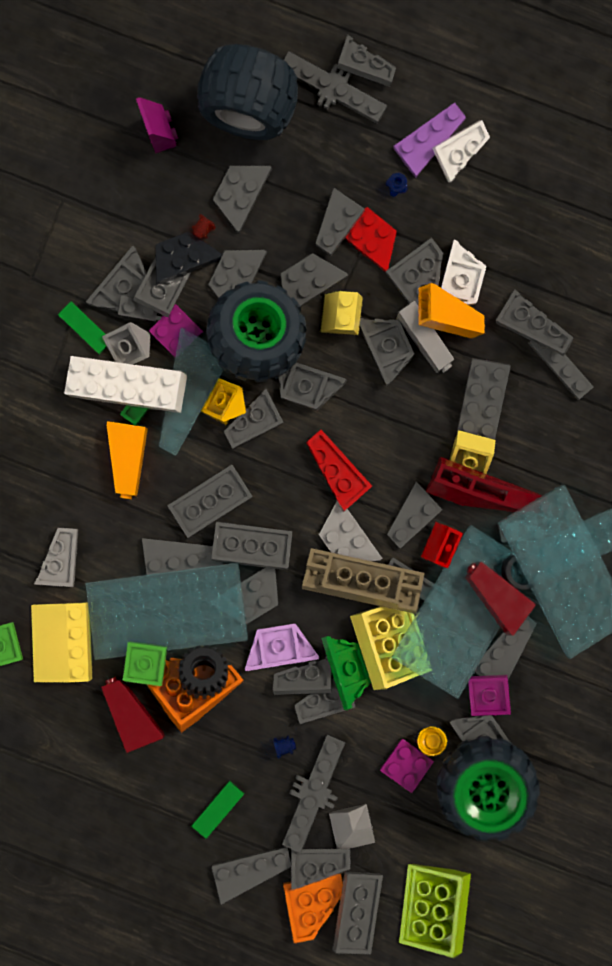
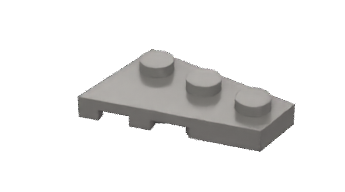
M57 529L47 557L42 564V569L34 584L74 587L78 529Z

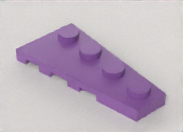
M453 103L394 146V150L415 178L435 155L432 148L450 138L465 121L466 117L458 106Z

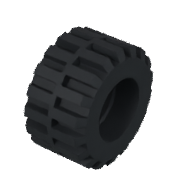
M200 645L196 646V650H193V648L189 649V654L185 653L183 660H180L179 679L180 684L182 683V688L184 691L187 690L188 695L194 694V698L199 699V696H203V699H207L209 695L211 698L215 697L216 692L218 694L222 692V688H225L226 681L228 680L226 658H223L221 651L217 653L215 647L209 649V645H204V648H201ZM200 665L210 666L215 671L212 677L205 680L196 678L192 672Z

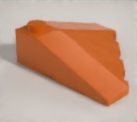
M170 658V661L166 660L162 686L147 685L167 715L182 733L243 682V679L232 665H228V680L226 681L225 688H222V692L219 694L216 692L213 698L209 695L207 699H203V696H199V699L194 698V694L190 696L187 694V690L184 691L179 679V663L183 659ZM200 665L192 672L196 678L202 680L212 677L215 673L214 669L207 665Z

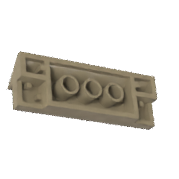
M311 548L302 589L416 614L425 573Z

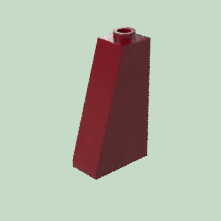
M482 561L471 563L466 570V580L503 632L508 636H514L536 604Z
M116 677L105 681L106 685L101 688L126 753L164 738L165 734L122 678L117 680Z

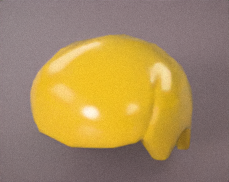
M433 726L424 728L418 735V748L423 754L428 756L441 754L447 746L445 733L440 728Z

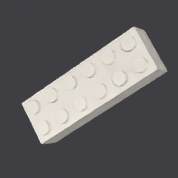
M71 356L64 394L74 398L181 413L187 375L181 371Z

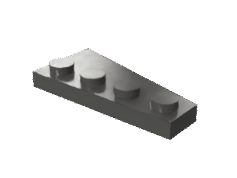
M142 538L147 576L223 566V562L211 561L213 546Z

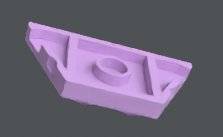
M295 623L257 629L245 671L317 660L319 656Z

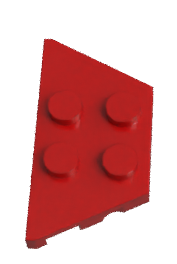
M367 207L364 208L365 212L350 230L345 240L386 272L389 267L397 231Z

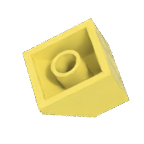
M338 291L325 294L321 332L358 335L363 297L358 292Z
M458 430L450 461L487 474L494 456L495 440Z

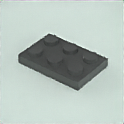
M155 257L133 301L169 317L191 272L157 285Z

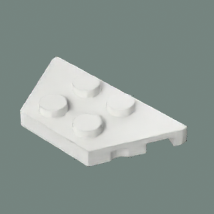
M456 240L452 244L441 288L469 306L475 305L480 293L486 266L480 260L475 259L474 255L466 251Z

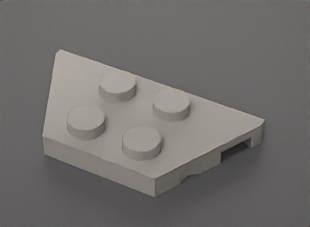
M337 501L319 533L320 538L330 552L367 561L383 559L348 509L343 512Z

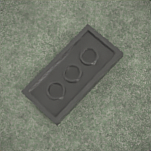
M472 358L457 433L459 430L495 440L511 367L510 364Z
M230 465L167 506L187 538H189L253 496L234 466Z
M216 522L211 561L288 570L292 531Z
M344 873L333 945L335 953L371 954L383 875L380 873Z

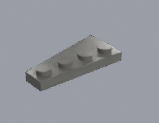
M516 290L513 291L496 319V324L562 356L566 354L573 342L571 335L555 322L553 323L548 319L547 315L537 310L530 301L525 300Z
M528 616L514 636H508L502 632L471 669L479 676L508 675L509 679L537 623Z
M283 846L212 864L220 903L223 904L290 868L291 858L288 847Z

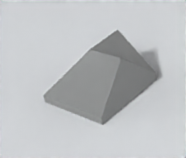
M132 322L102 336L117 363L133 365L149 357L150 333Z
M367 804L329 812L337 849H350L375 843Z

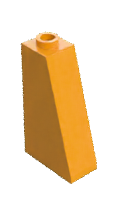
M434 283L418 288V325L468 338L484 334L483 314Z
M107 421L115 492L121 494L120 498L132 499V496H137L148 429L141 426Z

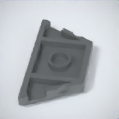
M230 166L213 198L215 204L238 233H240L272 170L270 166Z
M134 246L129 249L86 301L89 305L118 311L120 296L134 298L147 274Z
M224 251L209 282V287L219 298L227 290H233L237 284L246 281L252 283L267 251Z
M313 253L281 273L282 288L287 290V295L296 299L300 307L348 277L346 272Z
M360 318L359 327L385 385L388 386L414 357L413 349L399 320H363V318Z
M295 363L285 374L279 377L281 398L318 411L346 384L347 380Z
M262 569L210 601L211 604L244 625L248 624L278 605L275 569Z
M492 715L451 719L449 721L463 742L465 740L469 742L477 740L478 736H490L492 739L502 738L509 741ZM491 773L485 774L488 779L492 777Z

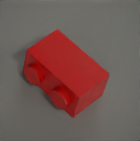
M436 522L421 557L448 569L463 533Z

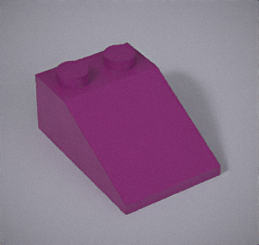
M137 98L136 100L155 153L177 146L175 140L178 139L175 128H170L169 122L172 120L169 111H164L161 104Z

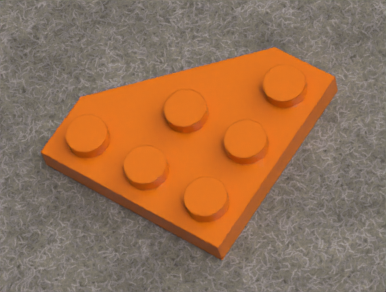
M341 874L293 891L291 890V881L283 883L294 943L313 940L323 923L326 922L333 908L341 899L343 886Z

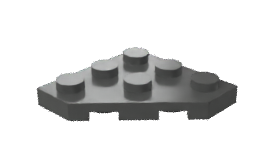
M430 238L386 271L388 277L409 304L415 301L418 305V288L429 283L439 285L443 252L435 241Z

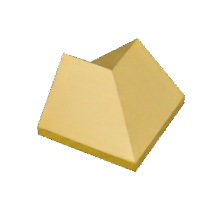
M218 378L200 411L227 425L230 419L246 413L242 387Z

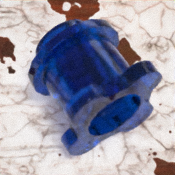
M394 173L386 181L392 197H396L399 193L407 192V178L402 173Z
M287 735V738L280 740L274 738L273 740L278 759L281 758V755L293 754V750L296 749L294 738H290L289 735Z

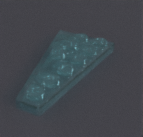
M180 328L173 365L174 371H181L187 375L181 413L165 411L158 446L175 456L223 371L218 364V360L211 354L208 342L183 328Z

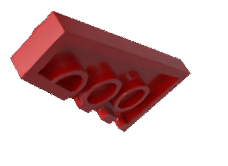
M322 430L306 442L343 512L372 487Z

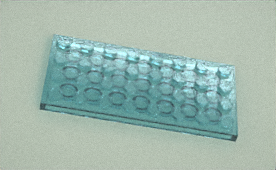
M560 485L498 522L567 658H573L612 633V578L565 485Z
M470 525L459 542L449 567L443 569L391 658L451 696L459 699L500 628L466 580V570L471 563L482 561L502 577V564L514 552ZM524 560L515 561L511 567L513 580L518 583L526 582L531 574L529 564Z
M238 563L85 583L95 660L126 656L129 641L168 646L167 651L192 648L199 645H215L248 640Z

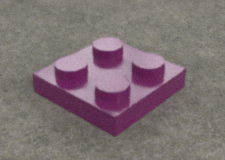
M176 304L169 317L163 316L149 330L175 358L203 332Z
M508 675L468 677L472 716L511 714Z
M401 738L380 768V771L412 793L434 760Z

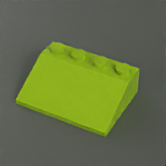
M408 864L399 943L453 958L461 954L471 874L453 869Z

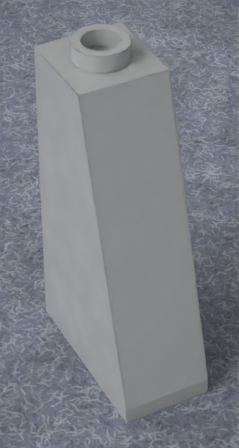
M413 301L398 313L396 320L400 321L402 328L437 373L441 370L444 373L452 367L451 363L454 358L434 329L418 325V305Z

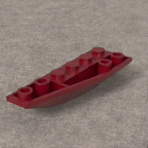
M440 457L426 489L427 493L462 506L540 515L547 500L546 496Z

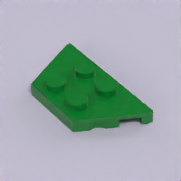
M329 636L323 637L321 639L343 709L349 710L352 708V703L355 699L359 698L363 690L371 683L359 643H349L342 639L336 640Z

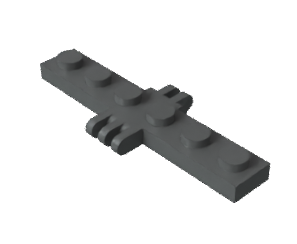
M289 51L284 58V61L294 70L297 80L319 91L318 97L320 99L317 105L321 106L325 100L327 102L324 108L328 110L331 104L335 105L338 102L378 124L387 105L347 84L352 73L347 72L344 77L345 71L341 69L337 73L338 68L337 64H335L329 74Z
M327 735L309 780L299 775L296 776L295 779L301 781L302 784L294 782L292 786L298 788L299 791L291 789L290 794L301 798L282 845L301 853L319 807L323 809L326 806L334 808L335 804L328 800L330 798L337 801L338 797L331 794L332 790L328 788V785L346 742Z

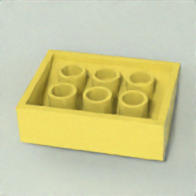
M90 602L31 605L34 682H86L92 680Z
M378 606L350 616L374 690L386 689L432 671L413 613Z

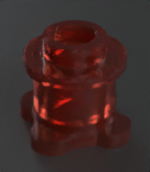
M200 214L198 216L200 218L195 226H192L194 230L192 233L202 240V238L207 239V234L211 229L215 230L216 227L212 221Z

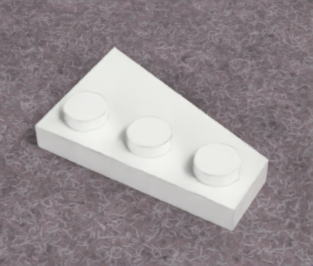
M482 120L477 121L432 148L448 182L455 178L460 169L464 168L467 161L490 138Z

